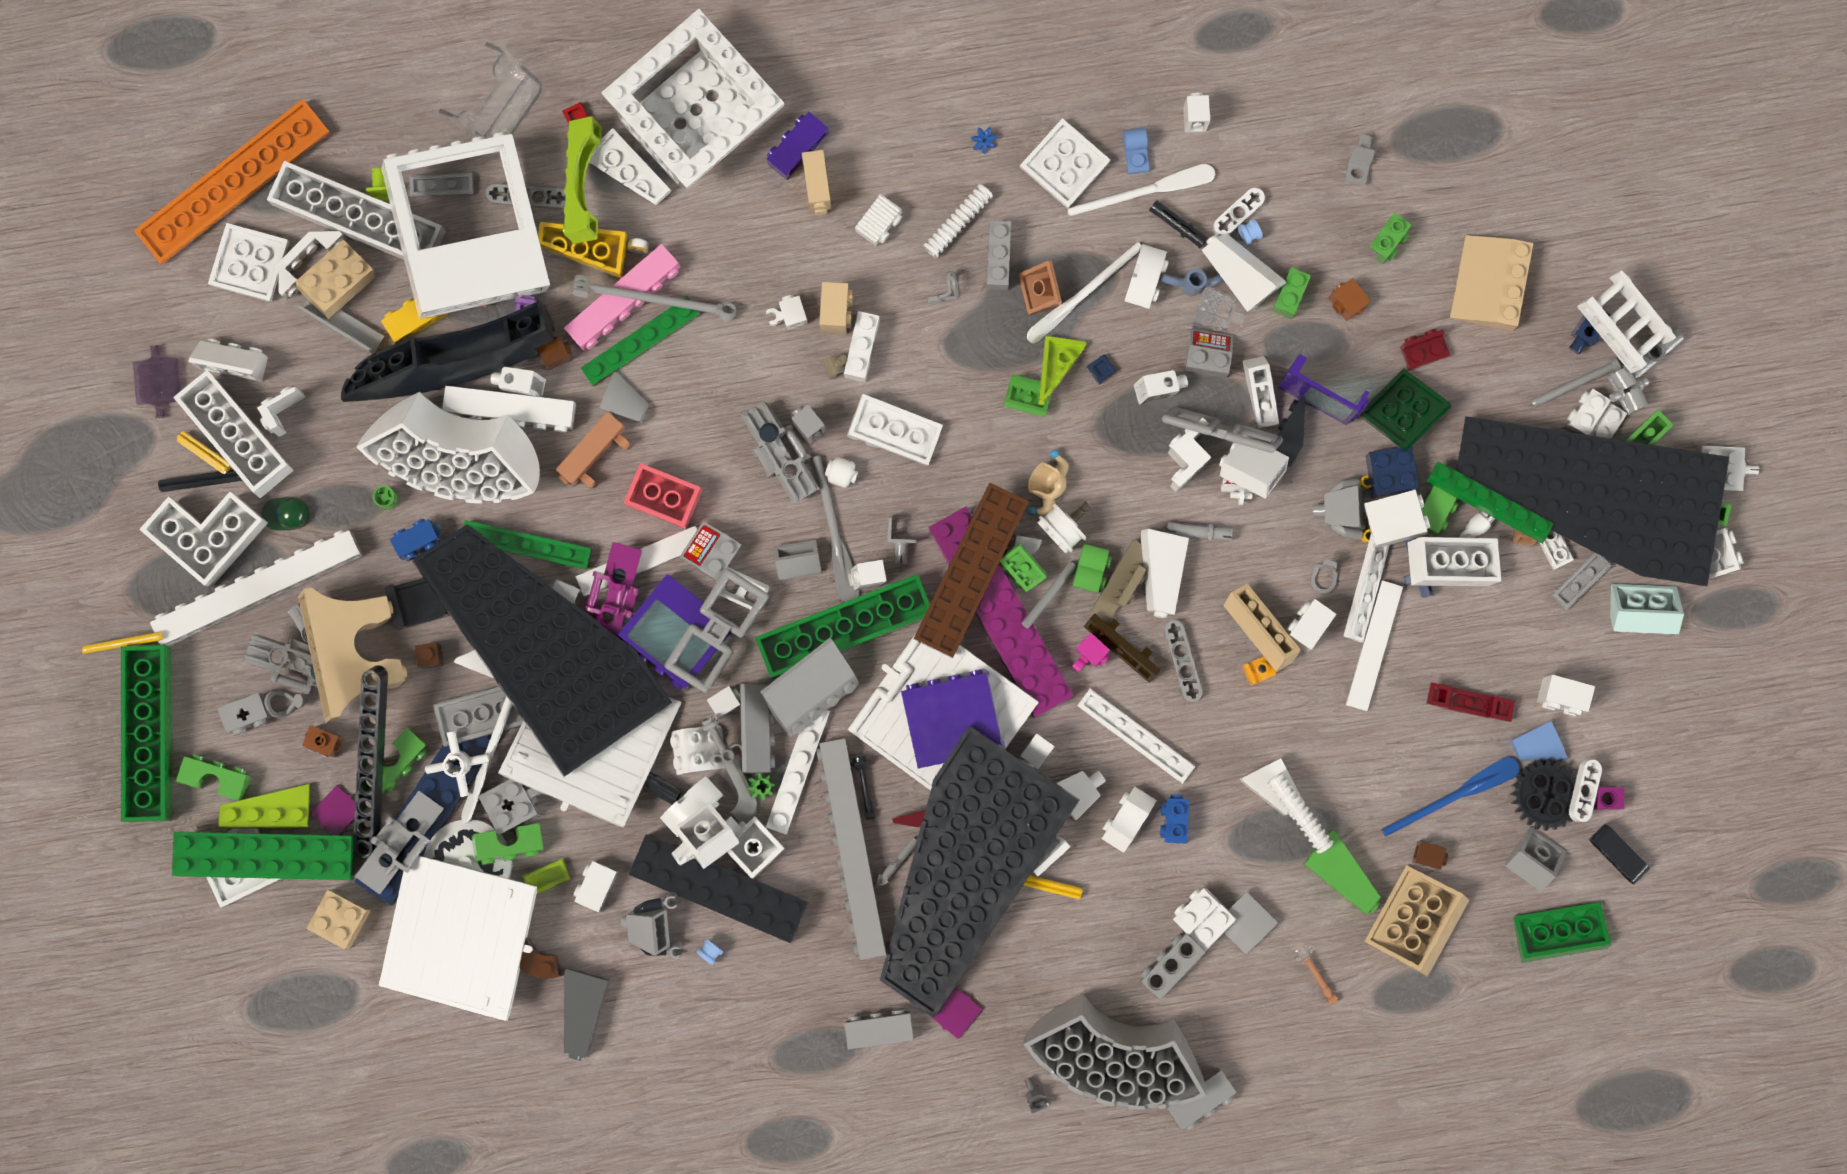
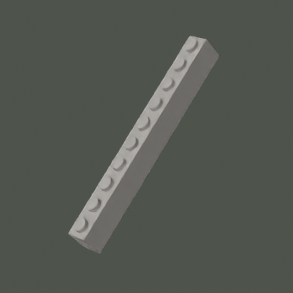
M846 739L819 743L820 748L816 749L818 762L823 761L824 770H820L822 783H827L828 791L824 792L827 805L831 804L832 813H828L830 826H835L836 834L832 835L834 847H839L840 856L836 857L838 868L843 869L844 878H840L842 890L847 891L848 894L845 906L847 913L851 912L853 920L849 921L851 935L855 934L857 942L853 943L854 954L859 956L860 960L886 955Z

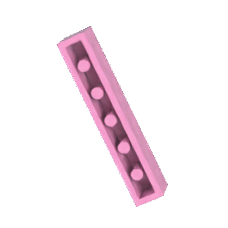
M661 244L612 287L644 293L652 292L654 294L662 288V283L666 279L670 280L679 273L680 265ZM603 294L565 326L564 329L583 351L586 348L589 350L597 344V339L602 334L604 336L609 334L614 329L613 325L616 322L625 320L630 315L629 311L635 306L637 308L640 307L645 301Z

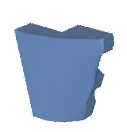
M1551 721L1509 741L1519 761H1545L1547 759L1564 761L1568 759Z

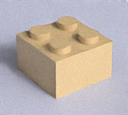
M822 282L819 324L821 333L847 334V328H851L852 315L851 311H848V307L853 306V291L849 290L848 283Z
M330 889L326 891L306 929L343 949H350L371 910Z

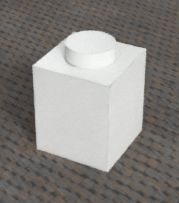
M730 686L707 699L718 719L741 707L739 692L736 688L732 690Z

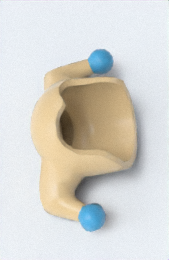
M1056 449L1050 452V456L1055 458L1057 466L1054 467L1042 462L1034 469L1030 476L1028 490L1040 497L1043 502V506L1040 508L1035 506L1028 508V513L1031 516L1035 514L1047 515L1053 509L1052 505L1056 504L1057 498L1066 489L1067 482L1065 476L1069 463L1059 455V451Z

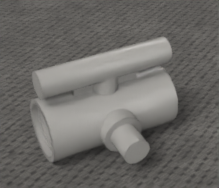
M1626 367L1607 377L1614 390V393L1609 395L1612 402L1619 400L1627 416L1648 405L1642 393L1644 387L1649 385L1647 378L1635 380L1633 374Z

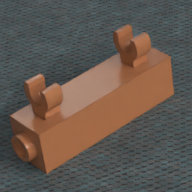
M606 412L557 467L556 471L560 474L557 478L565 485L571 483L574 487L581 480L588 488L592 489L596 482L586 474L614 442L625 451L631 445L629 441L621 436L626 429L624 425L609 412Z

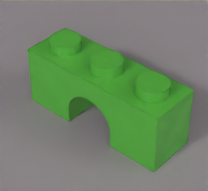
M406 728L392 743L398 749L400 758L394 766L388 767L384 764L382 794L390 793L397 786L396 781L401 776L404 778L413 769L411 765L416 760L421 761L428 753L426 750L430 746L411 728Z
M192 754L191 757L184 756L176 782L202 788L206 778L210 775H215L220 781L219 795L238 801L244 800L252 777L245 774V769L233 767V770L225 768V763L215 760L212 761V764L204 762L205 757Z
M539 823L517 827L515 829L516 841L511 846H504L499 843L496 831L473 834L471 838L476 863L482 862V865H489L495 863V859L503 858L504 862L516 860L518 855L524 854L526 858L538 856V852L544 849Z

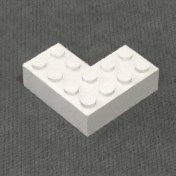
M229 492L203 523L176 500L168 497L139 530L204 586L212 588L268 522L237 495Z

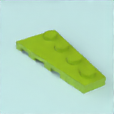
M302 785L220 805L218 827L220 829L309 828L311 785Z

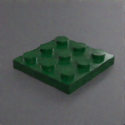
M1403 368L1367 404L1360 417L1407 452L1451 408V404Z

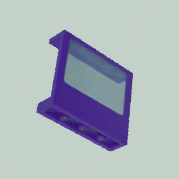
M1299 354L1278 388L1298 399L1301 396L1305 397V403L1344 425H1347L1349 421L1354 422L1370 400L1367 399L1369 392L1365 390L1354 403L1346 400L1301 375L1299 372L1307 357Z
M666 574L618 635L624 643L639 651L638 654L644 662L647 663L650 660L656 666L653 669L663 677L665 674H668L673 678L671 683L679 690L683 687L688 690L690 684L667 670L665 663L689 625L694 624L704 630L710 619L700 612L703 602L670 575ZM729 632L728 635L726 636L725 640L727 639V637H728L729 635L731 636L733 633H732V632ZM693 635L675 664L696 677L718 649Z

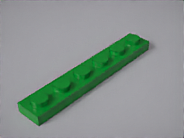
M672 306L582 366L581 370L594 387L700 316L697 310Z
M1437 461L1427 479L1428 483L1542 544L1554 524Z
M465 520L464 526L470 525L504 552L588 570L592 548Z

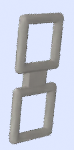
M1172 407L1162 417L1164 423L1205 435L1215 436L1269 453H1273L1283 442V438L1279 435L1239 424L1229 427L1220 424L1218 418L1179 407ZM1175 416L1183 417L1190 420L1196 419L1197 421L1204 418L1209 424L1206 426L1185 419H1181ZM1238 433H1239V434H1243V435H1247V436H1250V437H1254V438H1257V439H1261V440H1264V441H1268V442H1271V443H1266V442L1259 441V440H1256V439H1252V438H1249V437L1241 436V435H1238Z
M730 569L724 570L700 608V612L708 617L710 621L704 630L694 624L689 625L666 661L665 668L700 691L708 693L734 653V650L723 643L729 632L740 638L746 635L769 598L768 593ZM728 580L733 581L758 597L740 627L711 609ZM693 635L723 653L705 683L675 664Z

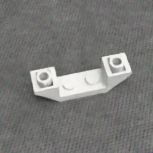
M340 231L308 232L279 261V293L286 300L297 294L298 288L295 283L297 279L290 272L298 269L302 264V260L307 255H311L316 251L319 243L330 252L342 240L345 241L347 238Z

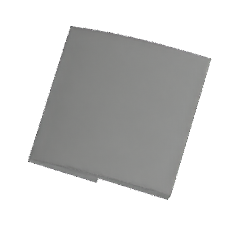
M1245 892L1228 908L1237 920L1224 934L1246 955L1278 922L1248 892Z

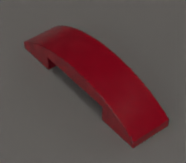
M1430 682L1426 704L1474 716L1511 722L1515 700L1483 695Z

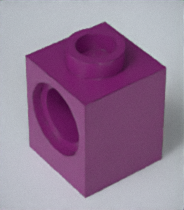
M1598 787L1593 810L1625 809L1624 787ZM1605 792L1611 797L1608 805L1602 801V795Z

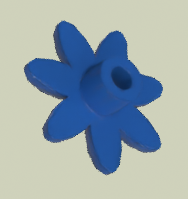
M988 127L985 132L978 128L979 136L971 137L972 141L977 142L973 149L978 150L981 148L982 153L985 154L987 146L995 148L992 140H995L998 135L991 134V127Z

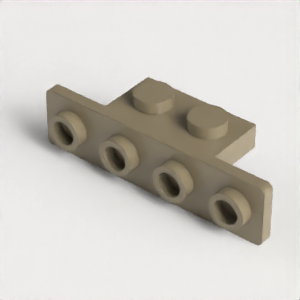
M1136 540L1131 541L1090 611L1091 615L1095 613L1107 624H1109L1119 606L1125 607L1126 604L1129 605L1135 596L1133 592L1137 586L1143 583L1146 577L1144 573L1147 569L1142 567L1141 543Z

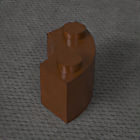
M531 939L525 940L524 944L531 946L533 950L530 953L522 952L520 969L539 978L561 977L562 974L557 955L543 954L534 947Z

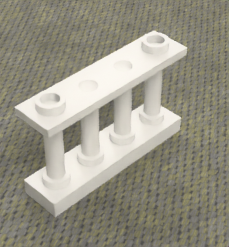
M1621 270L1609 277L1614 284L1599 298L1594 299L1592 296L1582 301L1577 307L1629 372L1634 373L1641 370L1647 364L1643 356L1657 343L1661 342L1664 345L1673 341L1676 336L1672 333L1670 326L1663 322L1634 286L1631 278ZM1620 291L1627 299V302L1611 316H1608L1602 309V306ZM1634 308L1641 318L1627 331L1622 333L1616 326V322ZM1647 324L1654 335L1638 350H1635L1629 340Z

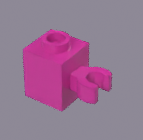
M1090 633L1075 649L1081 657L1073 664L1072 668L1078 673L1087 662L1093 667L1097 664L1102 666L1109 658L1107 653L1110 649Z

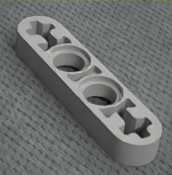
M492 184L486 189V197L492 204L513 206L508 185ZM525 186L530 207L564 209L566 195L563 189ZM495 189H498L501 194H506L505 190L508 189V201H505L506 198L504 196H497V199L494 200V197L490 194L494 193ZM536 192L544 194V200L541 203L533 201V195ZM548 192L551 193V197H558L559 194H562L565 201L563 200L561 204H558L556 200H550V204H547L549 200Z
M1171 620L1165 625V638L1182 696L1187 702L1194 703L1201 698L1202 688L1184 626L1180 621ZM1172 624L1180 628L1177 636L1178 639L1183 637L1184 641H1177L1171 644L1170 640H1175L1174 634L1168 632ZM1177 645H1183L1186 649L1185 656L1177 657L1174 653V648ZM1189 666L1192 669V675L1189 678L1182 677L1180 674L1181 667ZM1195 679L1196 683H1191L1193 690L1198 691L1195 699L1186 695V692L1189 691L1188 684L1183 686V682Z

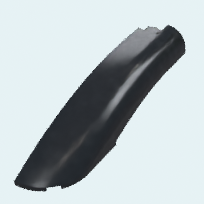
M540 300L504 317L475 327L419 338L413 335L362 360L354 368L355 372L351 378L345 380L341 391V400L343 402L368 401L414 395L418 392L425 393L445 388V386H455L502 370L503 367L513 366L538 355V347L553 341L552 332L555 331L553 321L547 308Z

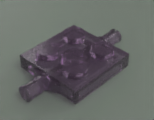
M151 345L150 359L133 362L136 404L155 406V418L160 419V417L165 418L164 405L177 402L173 397L181 391L179 365L177 358H160L159 345Z

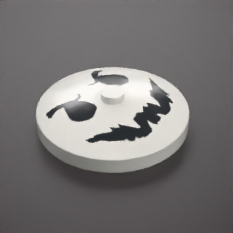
M471 819L466 824L462 820H458L445 825L431 838L432 842L427 846L424 857L508 879L512 869V861L504 862L503 858L495 859V863L489 865H482V862L476 863L472 835L496 831L490 824L479 820ZM496 832L499 843L509 846L503 835H498Z

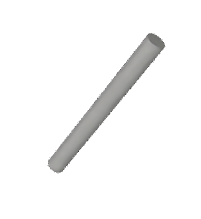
M1069 562L1024 619L1022 625L1025 628H1029L1076 569V565L1073 562Z

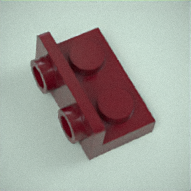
M1437 328L1426 331L1423 337L1417 338L1414 335L1404 339L1405 343L1400 346L1409 371L1451 356L1443 336L1445 334L1444 329L1437 331Z

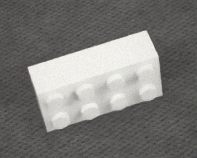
M1419 537L1408 542L1411 585L1490 586L1501 582L1498 539Z

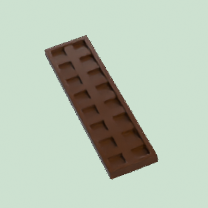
M989 482L913 640L953 659L1029 501Z

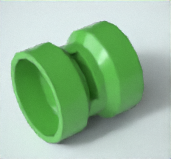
M380 486L375 489L373 500L381 508L390 510L397 505L398 495L390 487Z

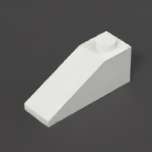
M1264 356L1244 360L1243 366L1258 429L1279 424L1268 361Z

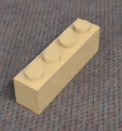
M1245 584L1231 592L1223 606L1277 672L1293 663L1301 649L1251 587Z

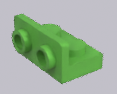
M1020 542L1007 552H1004L999 562L1001 568L1005 572L1009 571L1013 576L1014 583L1019 588L1022 587L1026 592L1047 578V573Z

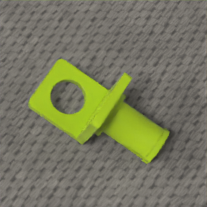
M371 169L373 187L366 188V192L371 197L390 204L382 169Z

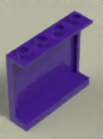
M982 669L971 671L968 677L962 678L961 674L948 676L949 681L941 682L940 678L927 681L928 685L919 687V683L906 685L907 690L901 691L918 769L943 764L969 725H972L1005 748V743L1002 741L988 679L989 672L983 673Z

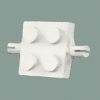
M1699 447V452L1730 457L1724 490L1743 491L1745 475H1758L1759 473L1757 470H1750L1759 469L1758 465H1746L1744 447Z

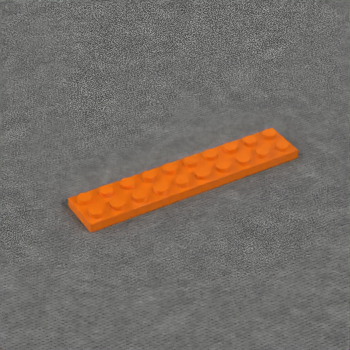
M302 99L146 220L134 232L157 261L163 265L277 176L284 161L292 164L331 133L304 99Z

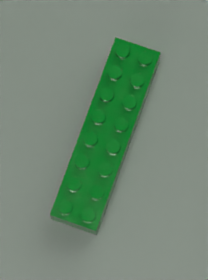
M916 574L759 635L755 639L770 678L773 680L780 677L829 638L833 640L840 653L919 623L923 620L930 603L919 575Z
M166 645L121 646V822L172 821V647Z
M174 832L172 876L354 880V835Z

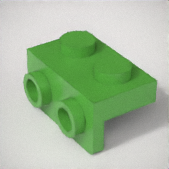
M1393 213L1369 246L1370 249L1379 254L1376 260L1381 264L1386 259L1391 261L1398 251L1395 249L1399 242L1403 244L1410 235L1407 231L1411 224L1396 213Z
M1012 374L1004 407L1045 417L1050 397L1044 405L1038 404L1040 381Z

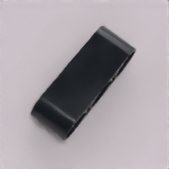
M1607 824L1601 826L1589 838L1593 846L1631 884L1634 885L1650 870L1648 865Z

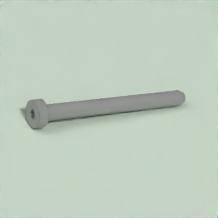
M1614 357L1609 360V364L1532 399L1531 405L1537 407L1612 371L1617 372L1621 369L1620 363Z

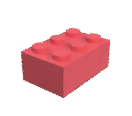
M640 463L624 504L629 508L686 530L703 490L697 485Z

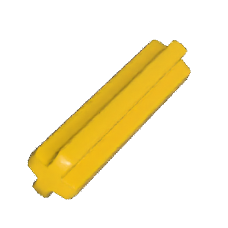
M185 431L178 434L177 441L222 474H227L231 470L230 464L224 458Z
M1032 875L1028 877L1023 885L1075 899H1080L1083 891L1080 887Z

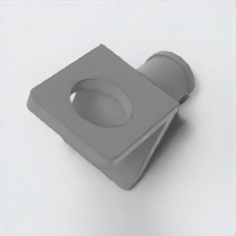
M1362 134L1358 138V145L1354 146L1349 158L1345 181L1365 186L1375 150L1370 149L1372 137ZM1358 169L1362 172L1363 177L1359 179L1354 178L1351 175V171Z
M889 516L888 542L895 544L894 563L900 564V555H902V564H908V545L910 543H917V539L891 537L892 516Z

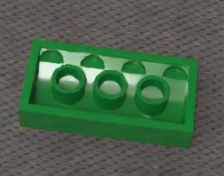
M1600 902L1513 917L1522 963L1608 949L1611 945Z

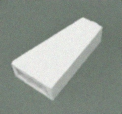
M1227 233L1219 237L1215 234L1206 241L1208 245L1202 249L1203 253L1247 312L1258 307L1286 283L1282 277Z
M1145 529L1141 530L1143 567L1147 569L1144 573L1146 575L1147 611L1154 612L1155 617L1167 618V615H1175L1189 538Z

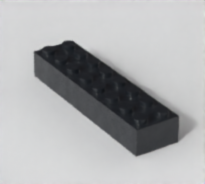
M645 834L628 875L670 893L675 892L677 896L788 943H792L809 902L715 862L704 869L695 858L679 865L672 856V852L678 848L677 846Z

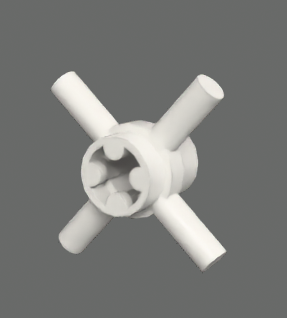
M450 731L447 732L451 753L446 756L444 762L426 765L425 771L427 774L444 771L448 776L456 777L460 797L469 795L465 775L470 771L471 766L488 763L491 759L489 754L470 757L466 752L460 751L456 732ZM459 760L460 766H454L453 761Z

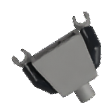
M675 892L669 893L666 899L663 900L656 898L644 901L636 905L633 911L624 915L621 919V926L628 931L629 942L639 947L647 956H666V953H670L673 958H679L682 955L683 950H676L682 948L683 943L681 941H674L670 947L667 910L662 907L666 906L669 909H673L678 905L679 901H670V898L677 896Z

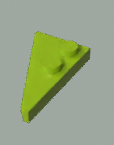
M1045 336L1038 404L1044 405L1084 351L1086 347L1085 341Z

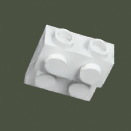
M1592 389L1582 394L1578 401L1581 404L1577 410L1573 409L1569 414L1567 420L1570 422L1566 427L1578 434L1612 438L1627 413L1610 403L1611 400Z
M1727 528L1717 530L1709 579L1741 569L1740 564L1744 563L1740 551L1735 552L1733 546L1734 543H1737L1733 531L1728 532Z
M1198 888L1190 895L1191 902L1187 906L1182 904L1174 912L1176 917L1173 920L1206 951L1237 918L1207 888L1202 890Z

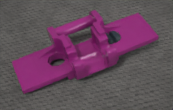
M612 542L605 572H593L594 580L587 605H584V610L593 612L592 617L619 638L618 634L621 631L624 618H632L634 604L639 592V587L634 585V579L642 550ZM604 579L609 581V590L605 603L600 607L596 606L602 580ZM609 612L614 614L613 622L608 623L604 621L603 613Z

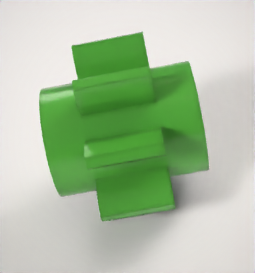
M757 773V779L749 778L751 785L746 790L753 791L751 798L759 795L760 800H764L765 794L772 795L770 789L775 784L768 781L769 775L762 778L761 773ZM760 783L765 785V788H762L761 790H757L756 786L760 785Z

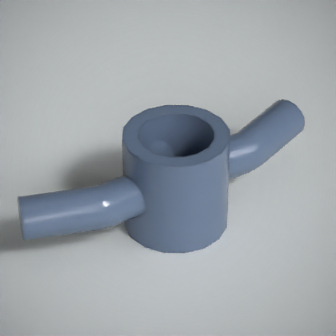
M1200 269L1190 270L1184 278H1176L1165 273L1161 277V282L1181 287L1182 291L1188 296L1197 295L1203 287H1212L1225 282L1220 275L1207 278L1206 274ZM1190 279L1195 280L1198 286L1193 285Z

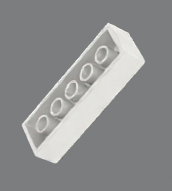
M208 370L173 397L251 491L259 498L294 471Z

